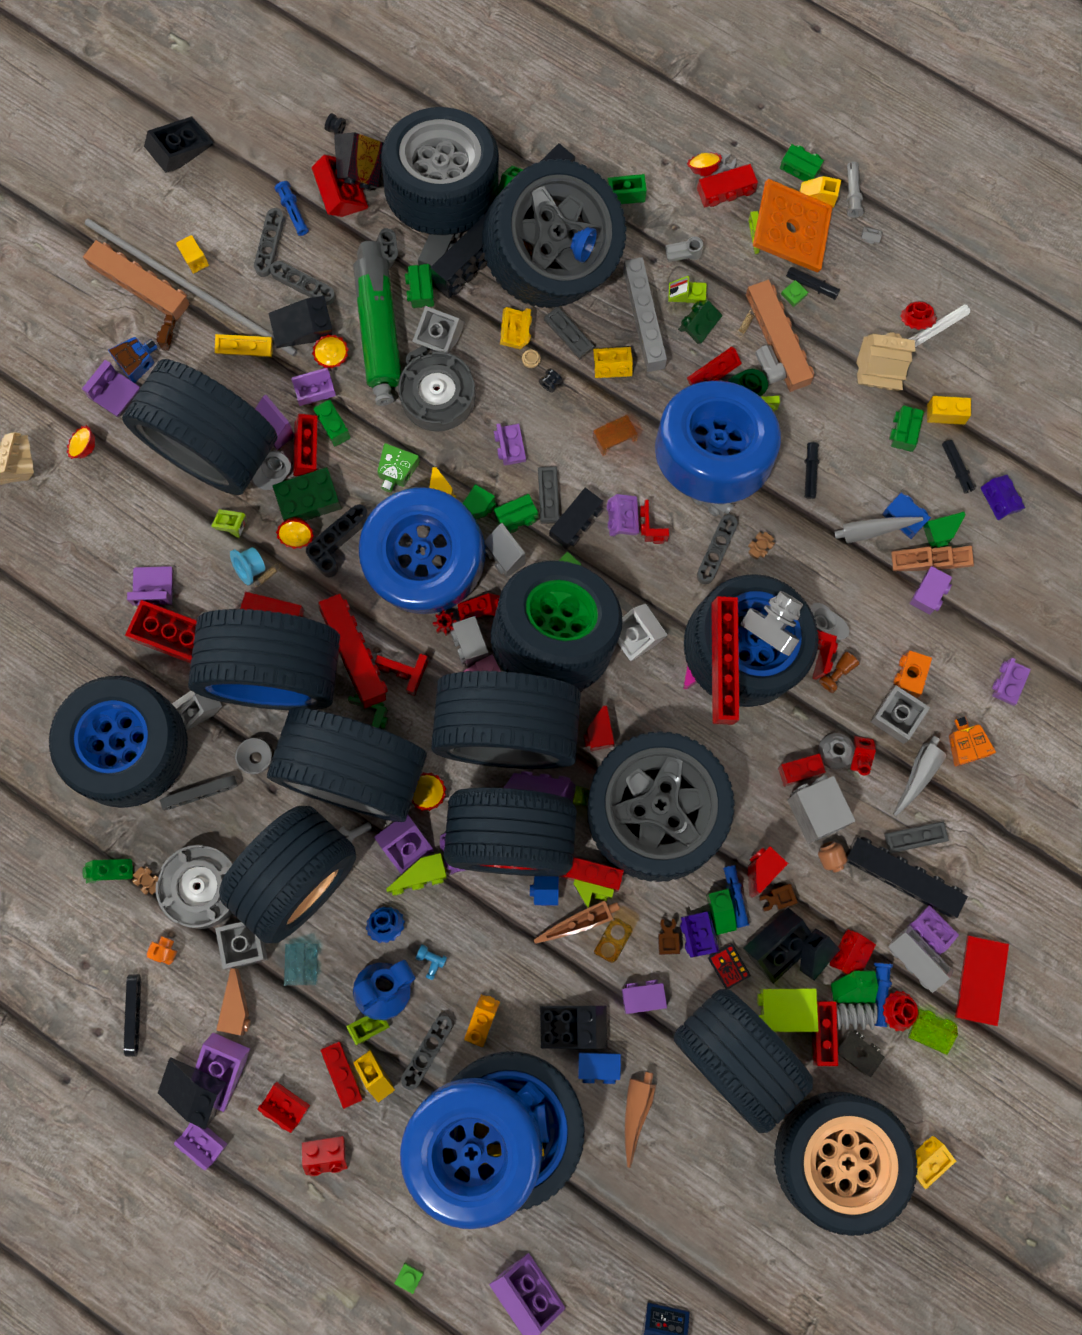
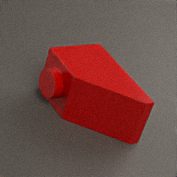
M607 705L601 708L587 728V735H584L585 746H589L590 751L614 747Z

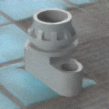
M780 591L776 597L770 599L769 604L771 606L765 605L764 609L768 612L767 617L759 611L750 608L740 624L783 654L790 656L800 639L785 628L787 625L796 626L794 620L800 618V609L803 604L791 595Z

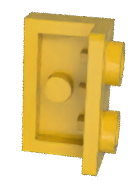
M508 307L503 309L501 345L521 350L530 342L531 309L526 308L524 311Z

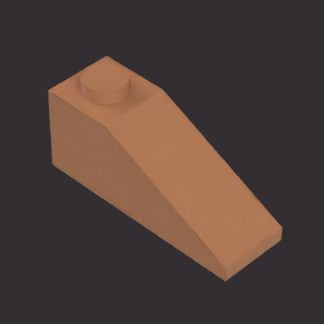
M231 968L216 1031L245 1035V1031L248 1032L251 1019H248L249 1011L239 969Z

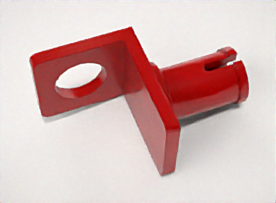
M855 736V751L850 769L866 776L871 772L876 752L874 739ZM860 742H866L869 745H863Z

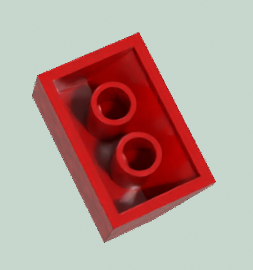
M324 154L311 167L328 215L344 217L368 208L363 190L359 188V185L344 184V180L337 178L336 157Z
M771 846L767 849L762 847L749 859L752 862L748 866L749 896L753 898L759 895L789 864Z

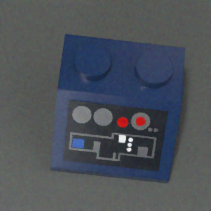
M647 1302L641 1335H688L690 1312Z

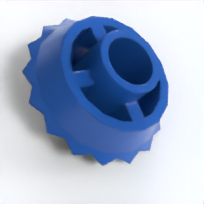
M392 907L376 909L367 920L366 930L368 931V936H371L372 940H376L378 943L394 941L396 937L401 935V931L404 929L403 924L405 921L403 914L399 913L398 909Z

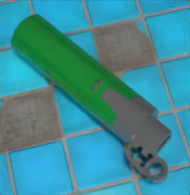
M388 228L380 231L376 242H361L357 251L358 260L353 264L366 383L371 388L380 384H389L391 388L397 387L401 376L389 269L393 266L398 256L396 235L393 230Z

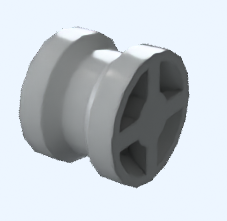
M380 384L372 389L373 394L376 395V405L385 406L394 401L393 395L390 393L391 386L389 384Z

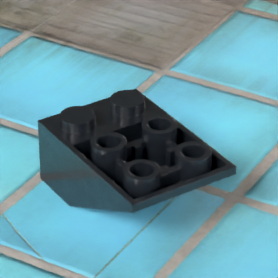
M540 1006L541 1049L607 1048V1006Z

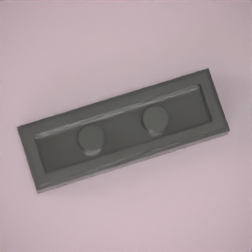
M559 307L544 317V321L579 360L594 349V345Z
M538 467L541 524H553L560 518L557 467Z
M944 821L884 834L890 854L949 841Z

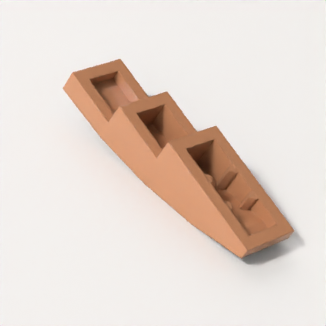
M949 546L933 549L931 547L891 552L893 571H925L931 566L938 570L974 566L972 546L958 548Z

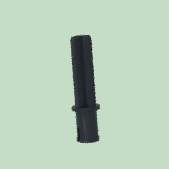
M790 267L787 272V278L796 280L798 283L817 291L818 294H824L833 300H836L839 295L840 289L827 284L826 280L821 281L793 267Z
M946 440L942 443V446L956 474L955 479L959 480L964 494L969 493L968 490L970 492L974 491L976 487L969 476L970 471L966 470L953 440Z
M815 442L807 443V456L804 460L806 464L804 497L807 499L816 498L817 466L820 460L818 459L819 444Z

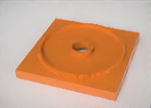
M768 179L764 185L753 247L818 273L822 268L833 206ZM787 223L794 225L795 233L788 230Z

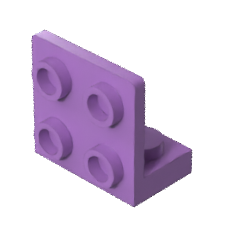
M104 360L83 386L82 390L89 399L116 417H119L138 393L140 387L118 373L110 362Z
M135 567L133 569V592H127V600L133 606H138L141 600L154 605H172L173 568Z

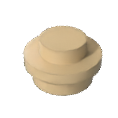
M530 349L523 353L522 363L524 366L535 368L539 365L541 358L537 351Z

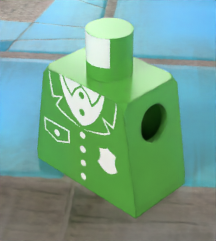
M385 443L378 467V476L384 480L381 489L391 493L395 484L404 487L420 463L419 456Z

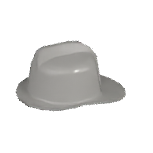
M273 450L268 453L252 479L258 488L272 490V485L282 482L289 474L291 463L284 455V451Z
M814 603L810 606L819 631L837 636L836 640H843L848 637L849 627L841 617L824 604Z

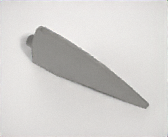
M892 517L843 524L844 530L834 531L835 538L845 537L846 543L867 540L921 522L923 517Z
M933 736L930 742L923 744L919 750L906 788L893 813L894 816H897L921 793L947 755L937 748L940 741L938 737Z

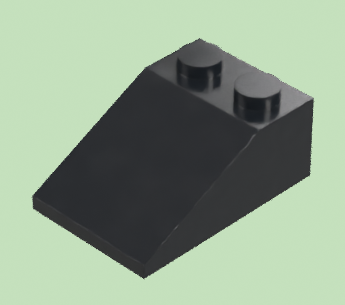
M191 116L148 130L144 147L163 171L167 173L181 168L210 148L214 142Z
M325 296L305 298L269 313L276 348L314 343L320 340L321 336L332 335V325Z
M170 1057L158 1094L186 1121L206 1129L216 1116L227 1082Z

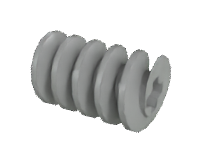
M840 1003L839 1007L836 1004L838 1030H840L842 1024H844L846 1030L849 1029L850 1024L853 1025L854 1030H857L858 1024H861L862 1030H865L867 1024H869L871 1030L874 1029L877 1023L876 1003H873L872 1007L869 1003H865L863 1007L861 1003H857L855 1007L852 1003H848L847 1008L844 1003Z

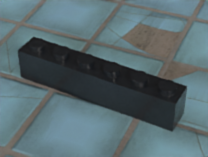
M865 837L855 838L846 854L847 863L927 906L930 905L934 910L951 919L958 918L968 898L967 895L963 894L964 891L961 888L953 885L950 887L944 884L945 880L942 878L929 876L926 874L927 871L919 866L914 868L908 864V860L900 856L896 858L890 855V851L884 847L879 846L877 848L873 846L872 841Z

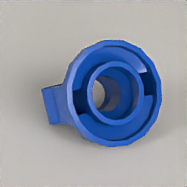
M402 960L394 965L378 962L368 965L358 974L353 985V998L357 1008L363 1015L373 1020H388L396 1017L405 1009L410 999V986L416 979L407 961ZM384 978L392 983L393 988L388 992H382L378 990L375 982L377 979Z

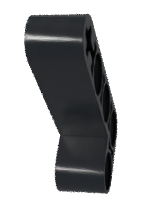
M354 505L306 546V554L309 560L325 577H333L338 572V566L331 554L363 528L369 516L367 509L363 505ZM344 525L350 526L346 531L340 530ZM328 538H335L333 543H326ZM314 550H320L317 556L311 555ZM328 563L333 564V566H332L331 569H329V570H325V569H324V566H325L326 564H328Z

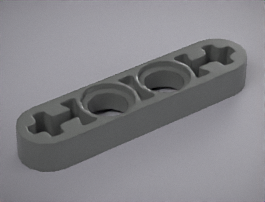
M272 208L266 214L254 262L255 271L261 277L271 274L270 266L275 260L284 224L283 213L278 208ZM275 215H278L279 218L275 219V225H273L274 222L272 218H275ZM269 231L276 232V235L272 238L266 236ZM270 247L272 251L270 254H263V249ZM263 259H264V260H265V265H266V267L263 268V270H260V267L263 266V263H264Z
M276 261L271 264L270 272L275 280L310 298L329 293L330 297H325L326 305H330L335 301V293L330 286L284 262ZM280 268H282L283 273H282V272L276 273V271H275L276 269H277V270H280ZM294 275L300 277L296 283L290 281V278ZM308 284L316 285L314 290H306Z
M733 515L723 516L697 572V579L702 584L711 583L716 575L738 524L737 519ZM729 520L732 526L728 528L727 533L723 532L726 526L725 523ZM720 536L724 537L726 539V544L722 546L718 545L716 543V538ZM715 553L718 555L719 560L713 563L709 561L708 555ZM707 566L711 567L709 571V576L711 577L704 579L702 578V573H705Z
M228 776L160 799L162 810H170L234 789L238 785L235 776Z
M439 1016L432 1024L402 1075L401 1083L405 1089L413 1090L421 1083L452 1030L453 1023L449 1017ZM446 1019L449 1028L442 1030L440 1034L444 1035V1037L441 1039L438 1035L432 1034V1031L434 1029L437 1032L440 1028L438 1022ZM431 1037L438 1040V1047L434 1050L427 1047V1040ZM423 1055L427 1058L428 1063L426 1067L420 1068L416 1065L418 1056ZM413 1066L417 1071L422 1072V1075L420 1076L417 1073L414 1078L416 1084L408 1086V1081L405 1078L413 1074L414 1071L410 1070Z

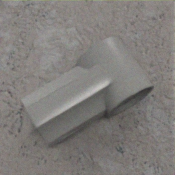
M691 237L684 242L666 245L668 262L688 258L690 260L699 259L703 250L702 240L699 237ZM691 247H697L698 249L692 250Z
M765 345L756 350L755 354L762 367V372L767 377L768 385L786 378L784 366L778 362L771 345Z

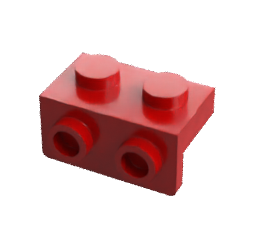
M847 930L838 946L840 951L831 960L829 965L846 975L853 971H863L876 944L860 933Z
M276 1082L257 1110L266 1118H270L277 1123L283 1130L292 1133L300 1124L310 1105Z
M344 1137L303 1142L302 1167L305 1174L318 1176L321 1173H338L347 1169Z

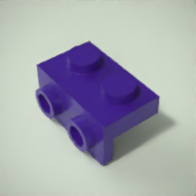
M1008 475L993 478L981 487L997 520L1025 509L1022 499L1015 490L1013 482Z
M710 911L681 917L680 927L682 933L685 934V949L690 958L720 952Z

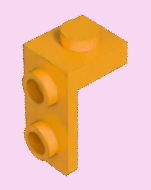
M481 994L467 1029L465 1041L480 1047L484 1046L500 1001L495 1000L491 996Z

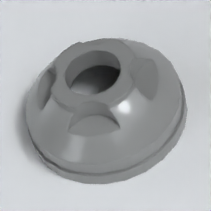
M840 733L825 736L818 747V754H820L823 764L832 769H842L852 762L855 751L852 741ZM835 744H841L844 747L842 755H837L833 752Z
M247 739L236 750V763L245 773L260 774L267 770L271 764V748L261 739ZM253 753H260L262 756L261 761L257 764H253L250 760Z

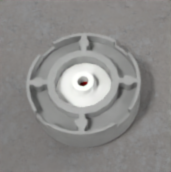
M204 845L184 847L173 853L162 865L158 882H156V897L162 911L175 923L195 929L210 928L225 921L232 912L222 904L219 888L225 874L234 861L225 853Z

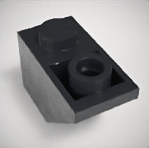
M816 928L802 944L800 971L813 981L816 980L840 951L839 947L828 935Z

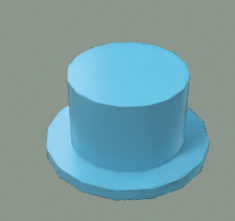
M251 547L241 553L235 549L230 551L232 565L239 578L246 585L253 584V577L265 571L264 562L255 548Z

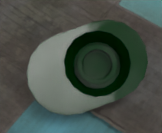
M753 368L744 370L727 381L744 386L759 396L765 394L768 389V380L765 373Z

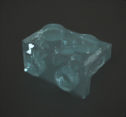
M285 944L284 986L316 985L317 944Z

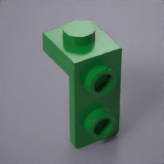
M358 695L348 697L349 703L363 707ZM380 702L367 708L376 711L371 726L379 729H385L388 723V717H386L388 710L384 707V703Z
M132 859L91 860L85 863L83 867V878L86 879V884L108 880H130L133 878Z

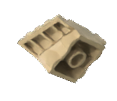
M893 332L886 335L870 334L864 337L856 362L859 367L857 373L858 385L887 390H903L902 381L906 380V373L912 362V352L916 351L915 340L904 339L900 334Z
M16 432L5 434L0 442V485L18 481H29L34 470L28 435H21Z

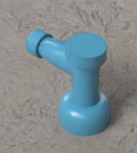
M421 944L415 959L418 961L427 959L432 962L426 978L433 980L438 967L443 968L447 957L431 953L426 945Z

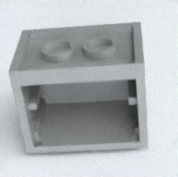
M825 775L816 779L811 785L807 783L798 787L791 793L792 797L787 800L807 844L842 830L855 822L834 776L828 778Z

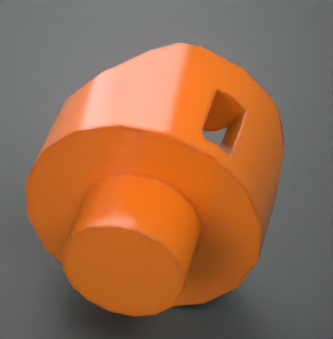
M161 936L159 943L151 941L147 951V958L170 965L178 952L172 949L174 941Z

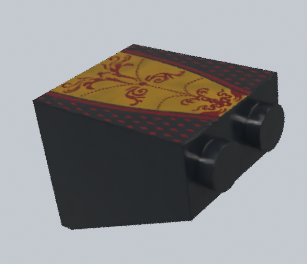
M356 132L336 134L334 136L337 178L344 180V184L351 186L356 184L359 185L360 189L370 191V188H378L384 142Z

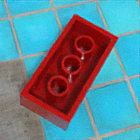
M141 600L125 636L135 643L191 663L197 620Z

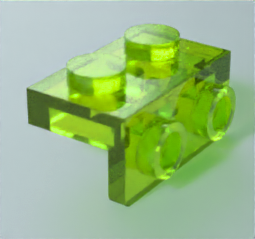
M919 1008L917 1019L908 1033V1038L948 1055L958 1036V1028L950 1019H942L929 1010L924 1011Z

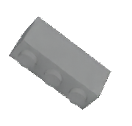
M910 925L898 934L888 946L892 955L899 958L905 964L906 969L910 973L915 974L921 985L932 993L946 983L954 972Z

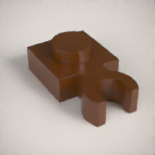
M166 314L164 325L161 326V330L158 331L156 341L160 348L166 351L170 349L174 335L173 329L176 325V320H173L174 316Z
M791 884L771 890L772 897L765 895L759 898V901H768V907L762 909L764 912L771 910L773 905H776L777 910L798 903Z
M664 919L660 921V927L664 934H658L659 955L680 954L679 933H673V929L676 926L675 919H671V927L664 925Z

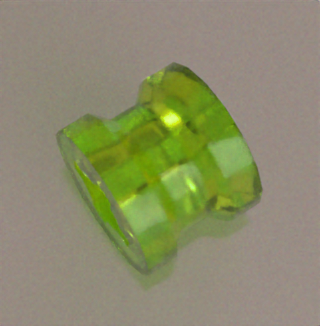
M576 786L573 804L586 807V797L589 795L590 790Z

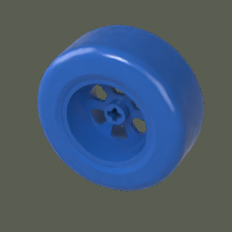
M726 381L696 383L682 389L673 396L663 411L655 440L657 463L671 485L693 499L714 504L737 502L757 492L770 476L781 445L780 425L771 407L750 389ZM703 429L708 431V434L705 436L696 433V431ZM729 435L734 437L737 441H732ZM697 443H703L706 449L704 450ZM732 448L740 453L729 455L727 451Z
M410 488L390 495L370 513L360 535L359 559L366 580L380 597L393 606L407 612L433 614L445 611L459 604L475 588L485 564V543L478 523L471 512L458 499L446 492L433 488ZM429 526L430 532L428 537L420 538L417 533V527ZM404 534H409L413 540L410 547L399 545V541ZM442 534L446 539L447 545L436 548L433 541L438 535ZM422 547L426 549L424 555L420 553V548ZM410 555L412 562L408 567L402 568L398 560L399 556ZM436 555L444 556L447 559L441 569H437L432 563ZM426 565L428 576H415L417 566Z
M467 1078L447 1083L425 1098L414 1111L406 1125L400 1148V1165L407 1189L422 1210L435 1220L448 1226L460 1229H480L498 1224L522 1207L536 1185L542 1161L541 1132L529 1106L508 1087L492 1080ZM475 1123H481L489 1127V1132L483 1139L474 1135ZM458 1125H462L466 1133V1137L460 1142L450 1136V1131ZM499 1141L501 1156L489 1155L487 1152L488 1144ZM470 1147H473V1151H477L474 1157L467 1153ZM443 1149H455L457 1159L451 1163H445ZM483 1163L489 1164L495 1171L485 1180L480 1177L478 1167ZM460 1166L470 1169V1180L468 1182L455 1177V1172Z

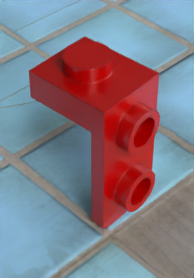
M645 500L644 506H640V517H644V524H641V536H644L645 542H653L654 544L668 542L669 528L649 529V500Z
M487 593L458 604L460 621L473 616L475 618L488 614L495 616L500 595Z

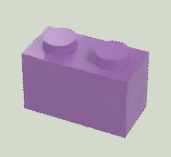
M931 566L909 604L929 615L934 610L938 611L943 603L940 600L943 594L947 595L952 586L950 584L952 577Z
M658 980L646 981V986L639 987L638 983L625 984L626 988L621 989L625 1014L667 1008L663 983L658 984Z

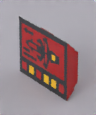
M733 944L708 957L725 989H730L751 976Z

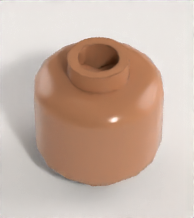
M829 841L820 846L818 856L824 869L832 870L833 872L843 870L844 865L848 861L843 846L840 843H835V841Z

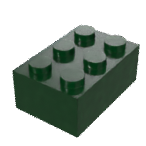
M327 467L272 485L284 521L289 518H300L307 521L342 509Z

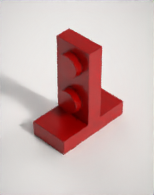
M420 654L415 668L377 655L375 664L384 673L389 674L391 671L397 673L396 676L401 679L407 680L410 678L406 691L408 694L415 696L429 659L428 656Z

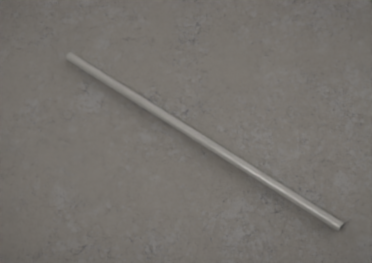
M89 218L86 219V226L258 335L272 337L273 344L275 345L274 336L94 221ZM291 346L281 348L293 357L297 354V350Z

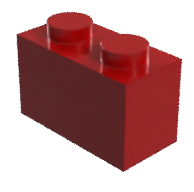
M820 754L784 763L778 767L784 787L821 777L826 773Z

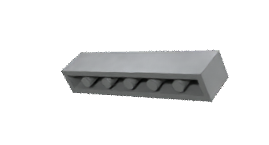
M643 257L625 260L623 272L646 371L651 372L665 369L667 358Z

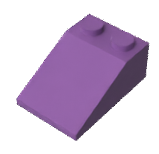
M212 1033L202 1045L195 1068L227 1082L218 1110L224 1112L244 1069L250 1048Z

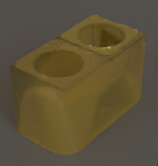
M613 918L614 921H610L594 950V954L612 964L618 959L632 934V927L619 918ZM620 925L624 928L625 935L622 939L617 940L611 936L613 926ZM611 943L615 947V953L612 957H604L602 955L601 947L603 944Z

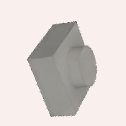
M864 226L861 239L870 244L879 243L882 231Z

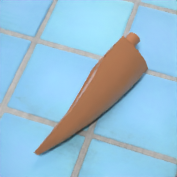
M606 901L589 907L552 927L534 939V942L540 943L565 937L613 920L612 913L620 910L618 902L608 905Z
M645 1072L644 1081L632 1078L629 1081L625 1111V1150L628 1168H631L640 1132L653 1103L656 1084L652 1083L654 1073Z

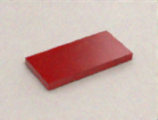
M967 936L955 1018L998 1026L1009 944Z

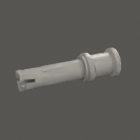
M851 162V164H847L849 194L846 197L849 208L847 215L851 218H857L864 213L861 205L863 195L860 193L859 164Z

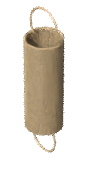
M747 314L738 330L743 335L754 318L752 314Z
M272 566L257 578L261 583L260 585L277 572L275 567Z

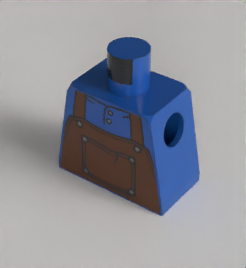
M133 337L108 351L133 383H136L154 365L155 362L150 353L158 347L152 339L142 345L136 337Z

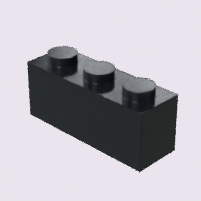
M585 487L549 530V536L567 550L570 546L574 547L579 541V535L582 531L586 532L590 528L591 520L594 517L598 518L603 512V500Z

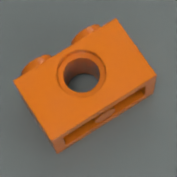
M909 650L905 655L901 656L899 661L901 670L900 673L896 674L893 684L913 697L918 698L922 695L932 657ZM907 670L914 671L915 678L909 677Z

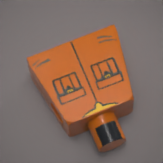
M966 717L954 720L958 731L949 735V741L955 767L989 757L996 753L981 725L969 727Z

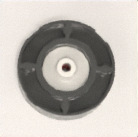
M432 352V354L421 358L418 356L408 363L399 379L398 391L403 411L409 420L420 428L429 431L450 430L463 423L473 410L476 393L471 371L461 359L452 354Z

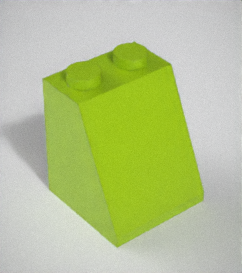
M760 989V994H757V1004L761 1006V1015L758 1016L774 1032H818L816 989Z

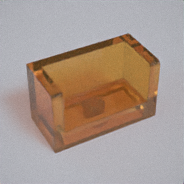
M628 415L593 430V439L602 456L606 455L607 449L626 440L632 439L633 442L636 441L638 435Z

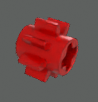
M444 610L441 615L435 614L437 622L432 624L434 627L438 626L437 634L444 632L445 636H447V632L454 630L452 624L456 623L457 620H452L453 613L448 615ZM443 620H447V626L442 625Z

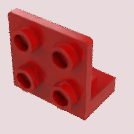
M817 630L819 654L812 677L815 680L830 673L833 666L831 661L832 655L835 654L838 643H836L837 636Z

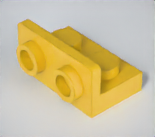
M631 347L593 349L595 378L632 376L633 361Z
M931 1136L916 1150L917 1181L926 1190L957 1162L946 1146L934 1136Z

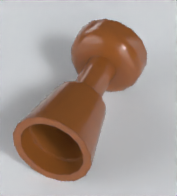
M844 652L835 666L837 670L830 677H821L819 683L827 691L834 693L838 688L836 681L842 675H847L859 665V661L852 654Z

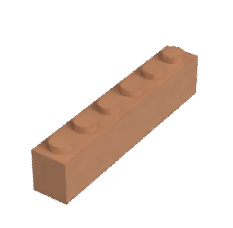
M95 240L83 256L89 267L165 315L174 316L173 320L178 321L190 305L186 298L187 295L182 290H175L169 282L159 280L150 270L146 272L137 262H130L124 254L114 252L105 242L102 244Z
M769 280L749 286L746 293L747 300L753 313H755L768 346L771 345L778 362L784 366L786 372L784 381L789 392L810 385L814 377V371L807 364L806 353L799 346L798 336L791 329L792 324L790 319L786 318L782 302L777 299L775 286H771Z

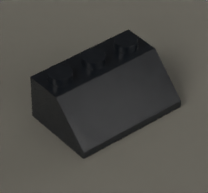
M787 908L743 949L754 964L774 984L801 959L802 944L809 937L811 931L801 917L790 908Z

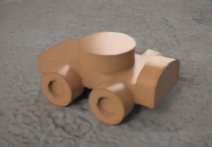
M759 532L755 537L758 541L754 542L752 540L748 545L751 548L748 553L756 560L760 556L764 558L768 553L766 551L767 547L771 550L775 545L773 542L774 538L767 532H764V534Z
M140 867L133 874L135 879L132 882L136 886L142 884L141 891L145 895L149 892L154 895L156 893V882H158L159 877L157 875L151 876L150 874L153 871L149 867L145 869Z

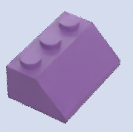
M521 771V774L513 773L504 788L555 794L566 797L573 803L576 785L568 777L559 776L558 779H555L548 774L533 776L531 772Z
M529 1253L503 1271L489 1284L522 1335L541 1334L566 1309Z

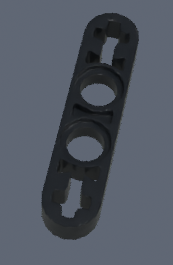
M129 974L126 980L125 1057H136L139 1051L140 974Z

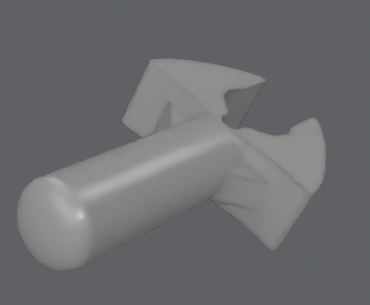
M731 154L722 155L720 166L712 175L734 169L736 158L732 163L725 164L730 159Z
M367 822L351 831L346 830L343 826L339 829V832L352 843L355 837L371 830L372 826Z

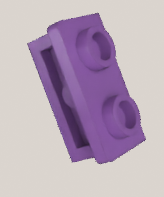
M328 368L291 378L299 406L336 396Z
M190 1123L183 1134L174 1142V1145L193 1160L197 1166L207 1170L220 1156L227 1143L208 1127L203 1129Z

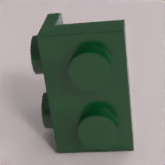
M709 300L697 301L692 306L690 314L682 319L681 326L678 328L680 332L686 331L697 344H701L723 316Z

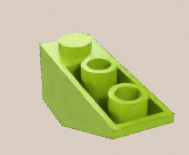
M438 853L420 858L386 889L387 893H392L395 896L403 894L404 889L412 888V891L424 888V884L432 883V886L444 883L443 879H447L442 854Z

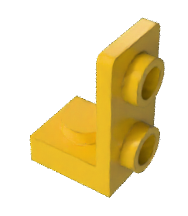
M192 235L176 243L193 274L209 266L204 253Z

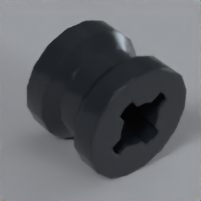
M330 113L324 128L328 132H334L335 135L342 134L346 126V120L342 117L337 118L335 114Z
M547 369L546 375L539 379V383L544 389L553 393L556 390V385L560 384L563 379L556 371Z

